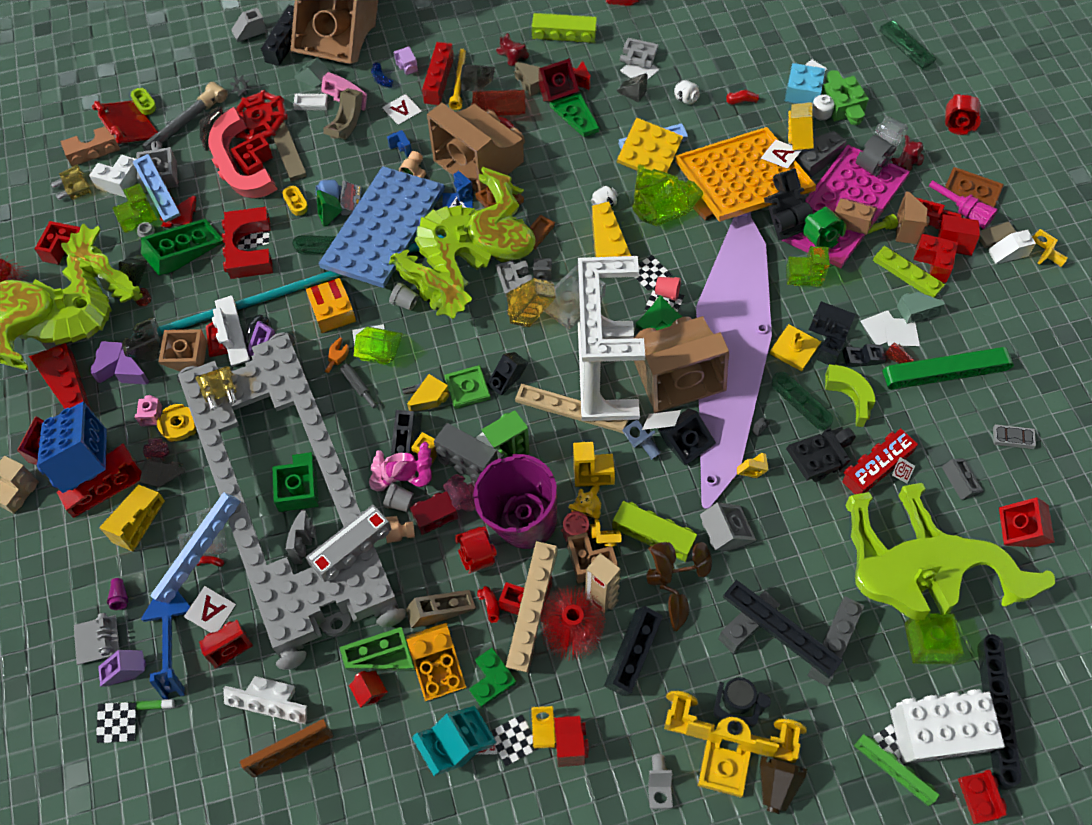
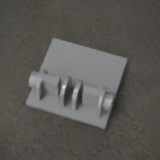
M100 613L96 620L74 625L77 665L108 658L119 650L116 615L108 617L106 613Z

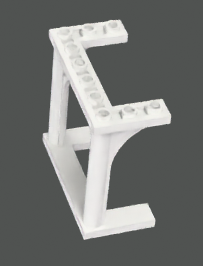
M638 256L578 258L580 298L578 344L582 421L637 420L640 418L639 399L605 400L600 394L601 361L645 360L644 338L631 339L634 338L633 321H612L601 314L599 278L639 277Z

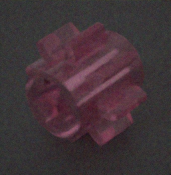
M161 438L148 439L149 444H145L143 447L144 456L147 459L150 458V462L164 461L163 456H167L169 452L167 443L162 442Z

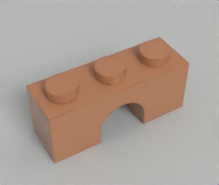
M104 126L94 130L95 137L88 143L80 142L78 137L75 136L61 141L69 163L71 166H75L121 150L119 144L115 141L116 136L111 135Z

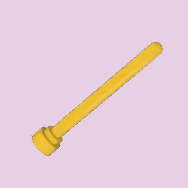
M461 49L459 52L454 95L449 99V107L453 110L462 108L460 92L466 55L464 49Z

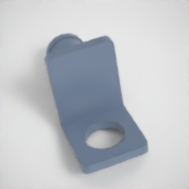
M635 420L623 428L622 431L634 448L642 445L652 460L661 453L651 439L652 435L656 432L653 430L647 434L645 430H642L643 427L640 422ZM632 427L639 429V437L634 438L630 435Z

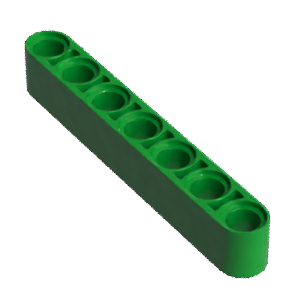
M1000 347L890 365L885 367L882 373L888 389L894 390L1004 372L1011 369L1014 363L1008 349Z

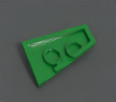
M580 93L549 102L550 108L581 136L586 137L599 133V127Z

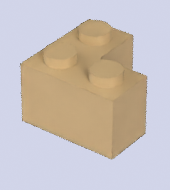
M3 456L0 460V507L15 514L22 507L29 494L35 490L39 481L24 465L6 456Z

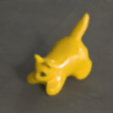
M600 485L593 486L586 493L580 489L575 502L569 504L568 508L572 512H581L591 518L599 519L601 515V501L597 493Z

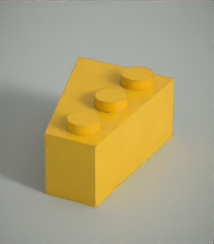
M138 485L99 528L113 544L134 552L165 500L160 493Z

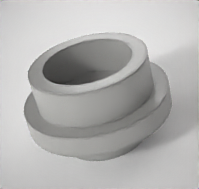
M143 222L138 225L137 234L140 238L155 234V228L152 224Z

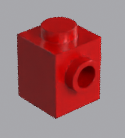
M376 670L359 672L355 675L354 681L349 685L360 708L376 704L387 693Z

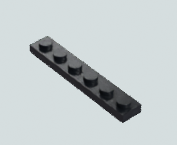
M737 579L723 595L726 601L828 679L842 663L843 660Z

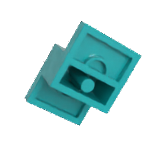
M475 706L447 713L431 729L417 732L412 737L417 749L434 776L463 767L479 751L492 748L497 743Z

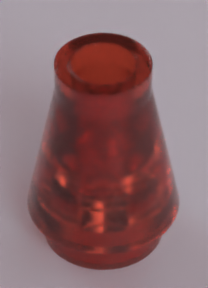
M895 342L885 352L888 359L899 364L914 361L906 350Z

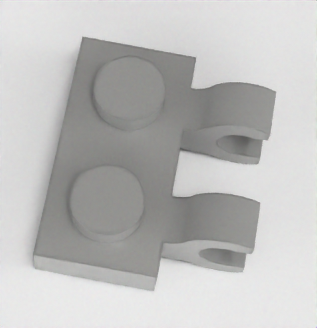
M512 260L496 265L505 297L523 293L522 288L531 289L534 287L531 275L523 278L518 277V274L525 275L529 273L526 261L514 264Z

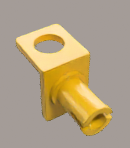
M1041 229L1032 236L1035 243L1045 249L1037 264L1040 265L1048 258L1059 265V267L1064 265L1068 257L1055 250L1054 246L1058 241L1056 238ZM1038 236L1045 237L1047 242L1040 241Z

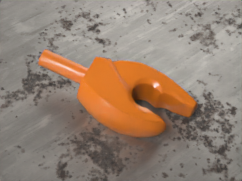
M341 337L329 349L328 361L330 363L325 370L326 373L330 372L334 364H341L349 353V346L347 344L342 350H338L343 341Z

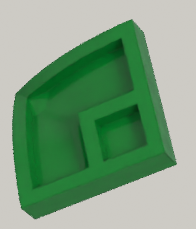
M660 295L648 311L636 322V327L641 331L646 328L660 330L670 327L675 320L683 316L672 308Z

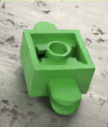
M829 71L821 95L832 97L835 103L831 116L834 122L847 118L852 125L861 124L869 98L855 76L843 79L839 71Z

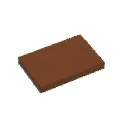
M953 167L945 188L960 197H967L972 194L976 199H980V202L995 208L1004 184Z

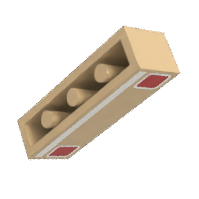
M599 554L586 569L585 593L587 595L585 596L587 597L586 600L591 601L590 603L593 605H598L596 607L605 613L608 608L612 610L618 602L617 597L619 595L618 589L621 578L620 568L602 554Z

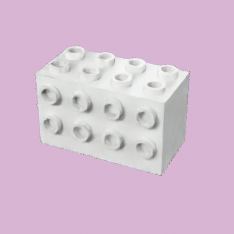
M981 689L967 691V694L962 695L959 692L949 693L939 699L937 695L927 696L917 702L916 698L904 699L902 702L896 703L897 707L890 710L903 764L987 753L1004 747L990 692L982 693Z

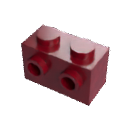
M447 491L436 493L430 499L418 501L410 507L421 535L458 519L457 510Z

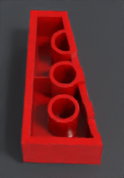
M122 443L106 455L105 471L97 474L92 480H86L79 484L74 490H68L64 493L59 490L57 494L66 511L74 518L146 477L135 458L124 443Z

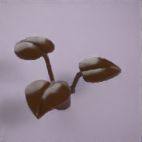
M659 542L648 548L656 566V569H649L647 572L648 584L660 585V589L673 593L668 601L673 631H678L686 622L689 615V604L684 594H679L677 590L666 585L671 582L672 573L696 569L699 577H706L710 573L712 556L707 544L704 542L697 543L693 548L692 559L694 565L674 569L673 566L676 561V552L671 543Z

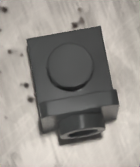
M534 258L533 280H551L552 259Z

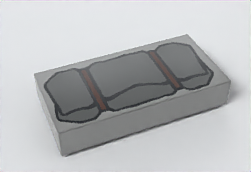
M996 424L993 427L994 445L1034 449L1036 446L1035 429Z

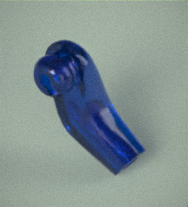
M374 63L371 68L374 81L381 86L392 88L393 80L383 74L380 63Z

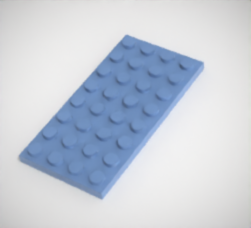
M382 166L320 260L319 267L384 288L396 269L395 265H389L390 256L394 253L399 254L404 250H408L417 235V227L420 225L421 217H425L432 211L445 190L444 184Z

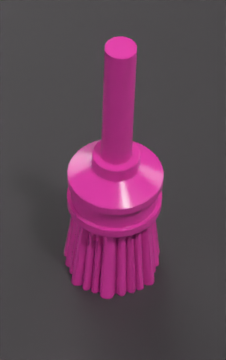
M933 180L929 184V187L956 203V206L959 207L958 214L964 215L965 218L969 217L973 220H979V226L982 229H986L997 214L998 209L980 202V199H976L972 194L967 197H960Z

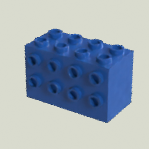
M84 401L72 408L64 409L59 415L54 418L49 417L42 423L37 468L42 474H46L54 488H58L62 493L74 490L79 484L86 480H92L97 474L106 470L107 429Z

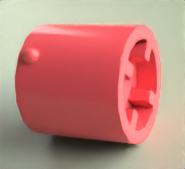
M571 512L564 518L561 531L566 541L567 537L586 532L588 536L591 534L589 532V520L583 513Z

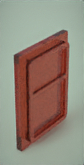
M525 90L473 91L472 104L477 105L485 112L491 110L497 116L525 114Z

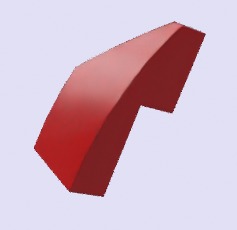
M191 196L177 205L181 215L172 220L174 226L192 223L193 211L195 212L196 196Z

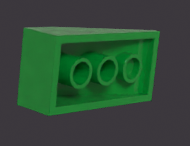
M202 219L142 237L141 254L160 276L176 271L223 243V239L206 219Z

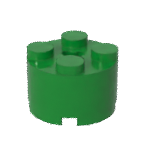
M824 207L814 214H809L805 218L804 236L818 249L820 248L824 251L831 249L838 243L837 239L840 236L843 237L846 232V223L828 207Z

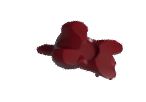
M509 33L504 37H500L501 47H498L496 52L499 55L507 56L509 66H515L519 58L525 60L529 57L526 45L512 41Z
M905 135V146L901 156L892 158L891 161L894 165L911 171L913 164L922 165L924 161V155L921 153L924 147L923 143L910 142V137Z

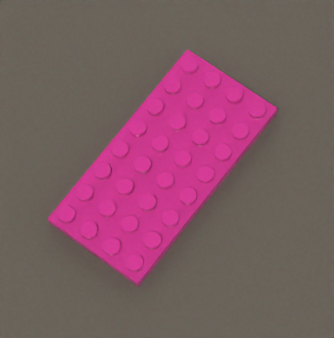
M847 145L818 182L816 191L811 192L805 199V202L811 206L813 214L824 207H828L835 213L840 198H847L876 206L878 208L871 223V228L908 178L910 171L890 163L887 167L883 166L881 173L875 177L855 163L861 150ZM846 229L844 236H840L837 239L838 243L825 251L820 248L818 249L804 236L803 232L782 241L836 267L842 268L865 237V234Z

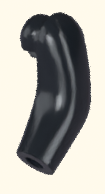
M258 315L250 322L246 332L245 343H250L257 321H261L268 326L269 319L267 317Z

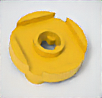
M183 404L168 406L162 411L161 417L157 419L159 432L169 442L184 440L194 435L197 431L190 409ZM177 419H179V421H182V422H181L179 425H177V426H176V425H173V424H175V422H176L175 420H177Z

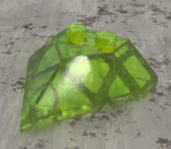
M638 164L633 211L641 221L658 227L682 217L690 212L703 195L702 190L693 181L688 180L685 182L679 180L677 176L655 169L652 171L644 169L643 165Z

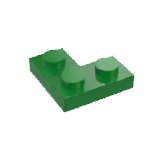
M490 648L474 659L485 675V678L469 688V691L481 708L516 684V680L493 648Z

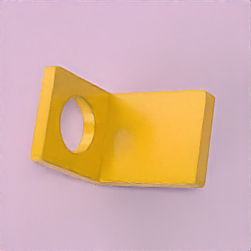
M553 706L532 707L533 748L555 747ZM545 712L549 716L546 719H539L537 714Z

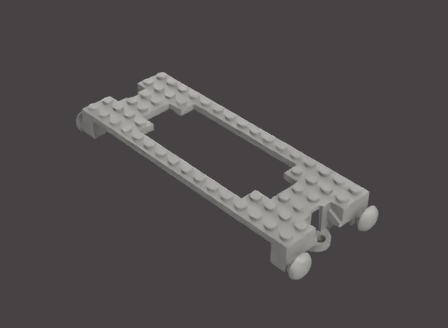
M285 332L277 333L269 341L253 346L254 355L251 356L252 361L246 362L245 367L231 371V369L226 370L229 373L234 388L233 392L236 403L234 401L233 404L229 402L219 375L224 369L223 367L218 368L215 361L202 366H189L182 369L178 374L177 382L181 384L220 497L225 492L241 501L228 521L272 648L280 657L276 662V666L282 670H290L298 667L305 661L306 652L298 651L304 648L303 644L322 636L319 627L328 636L336 637L343 635L349 630L352 619L354 622H357L373 614L375 618L380 616L376 620L379 626L391 627L404 619L406 610L398 607L374 545L369 551L361 553L356 557L353 564L341 569L334 579L326 582L320 578L312 567L293 574L287 557L267 565L221 436L222 432L239 426L234 413L235 409L271 396L276 411L295 405L343 527L361 514L292 346L294 337ZM203 377H209L215 395L216 410L215 408L214 410L210 409L208 400L205 397L200 381ZM336 601L340 612L325 617L320 608ZM336 620L343 622L342 627L339 629L332 628V624Z

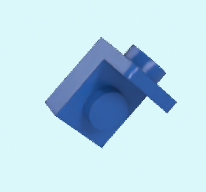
M402 130L387 136L390 149L398 147L400 152H404L406 157H409L412 152L411 144Z
M458 170L453 174L457 198L462 202L473 194L472 182Z

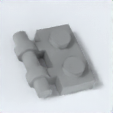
M627 38L623 48V54L627 55L621 54L620 61L628 65L632 63L642 68H651L652 61L647 59L654 60L658 51V44Z

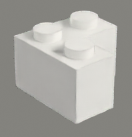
M121 155L113 167L97 163L89 175L96 189L127 197L137 182V170L132 162L136 159Z

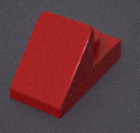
M582 61L577 69L573 68L578 87L589 90L591 76Z

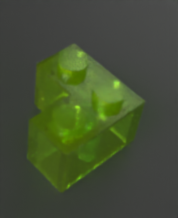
M140 183L123 190L128 200L127 202L112 207L124 233L138 228V225L143 222L151 223L157 220Z
M810 246L807 257H788L786 264L787 285L823 286L830 266L829 248Z

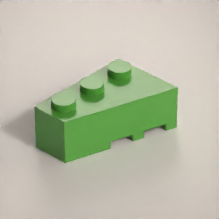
M515 410L503 414L500 419L481 429L492 446L506 458L513 456V454L530 455L528 427Z

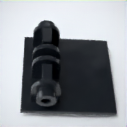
M821 301L812 319L809 331L826 337L830 335L845 341L856 314Z

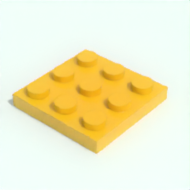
M636 117L617 158V163L664 181L683 136Z

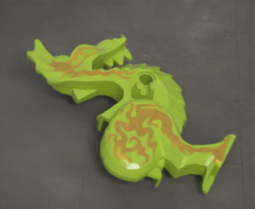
M482 167L483 175L479 174V180L490 188L496 201L495 205L481 210L464 208L462 205L449 208L446 206L436 211L433 209L425 217H421L420 225L417 227L415 242L419 247V252L427 258V262L433 269L422 266L421 263H415L418 257L407 256L409 250H404L399 254L394 253L390 256L389 265H395L396 270L400 272V276L417 287L421 299L424 301L430 299V307L433 310H436L437 307L439 308L436 312L437 316L447 315L451 319H455L456 313L464 312L465 305L472 301L470 295L464 291V287L469 282L461 275L455 261L456 256L459 255L475 269L487 267L491 256L505 263L521 259L533 251L535 245L533 231L524 223L523 219L513 217L518 211L519 204L512 194H521L524 189L514 186L511 183L512 178L510 176Z
M82 224L79 233H71L69 242L61 244L63 250L68 255V267L62 271L63 275L71 281L67 288L63 290L61 288L53 289L36 279L33 283L19 280L0 282V364L28 370V365L23 360L22 355L15 352L14 340L16 338L24 340L34 338L42 343H55V345L71 341L76 342L86 337L89 339L99 330L103 331L106 321L109 320V313L112 310L108 304V297L103 294L95 277L99 278L104 290L113 292L111 294L113 298L121 297V303L130 299L137 301L143 297L141 293L139 294V286H133L132 281L129 280L126 274L113 269L107 256L96 246H93L95 239L101 231L99 226L89 229L85 224Z

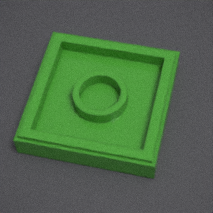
M480 365L444 375L454 409L491 399Z

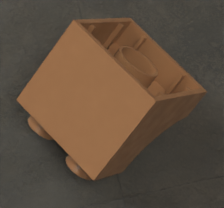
M295 0L291 51L349 64L358 62L363 41L367 33L375 27L378 0Z
M440 103L427 114L433 160L452 175L459 170L472 182L473 191L476 193L487 187L486 184L479 180V174L483 175L482 167L508 175L524 162L523 144L525 139L522 133L514 127L509 129L500 123L498 116L491 110L485 112L477 105L472 104L464 110L454 112L445 104Z
M703 316L695 319L681 317L675 320L670 327L660 330L646 328L640 331L636 337L631 338H644L645 360H636L634 363L654 413L727 391L729 350L721 332L714 334Z

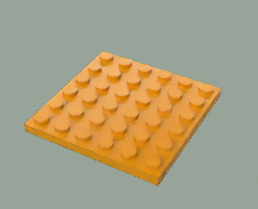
M768 127L675 156V162L719 222L773 205L764 201L765 197L779 192L773 183V176L796 168L801 188H804V191L800 192V194L816 191V184L795 160L788 168L761 159L773 142L778 140Z

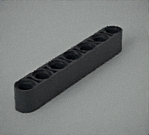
M989 634L977 646L983 693L990 692L994 710L995 706L1002 710V715L997 713L996 710L995 714L999 728L1005 732V737L1002 736L1004 747L990 752L993 775L998 781V787L1002 790H1010L1021 782L1022 774L1004 645L999 636ZM986 643L991 644L994 650L989 649ZM989 664L994 665L997 671H993ZM992 685L997 686L1000 693L995 692ZM1001 750L1008 754V760L1003 758ZM1004 773L1011 777V783L1006 781Z

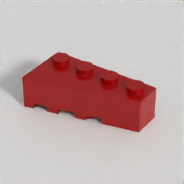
M66 343L29 356L64 409L72 408L83 401L90 409L74 354Z

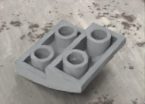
M306 510L298 514L287 538L286 551L294 564H302V558L306 556V545H312V538L316 536V528L312 525V519L308 517Z

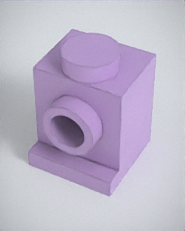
M409 47L394 51L395 61L400 70L403 69L406 75L418 71L416 58Z

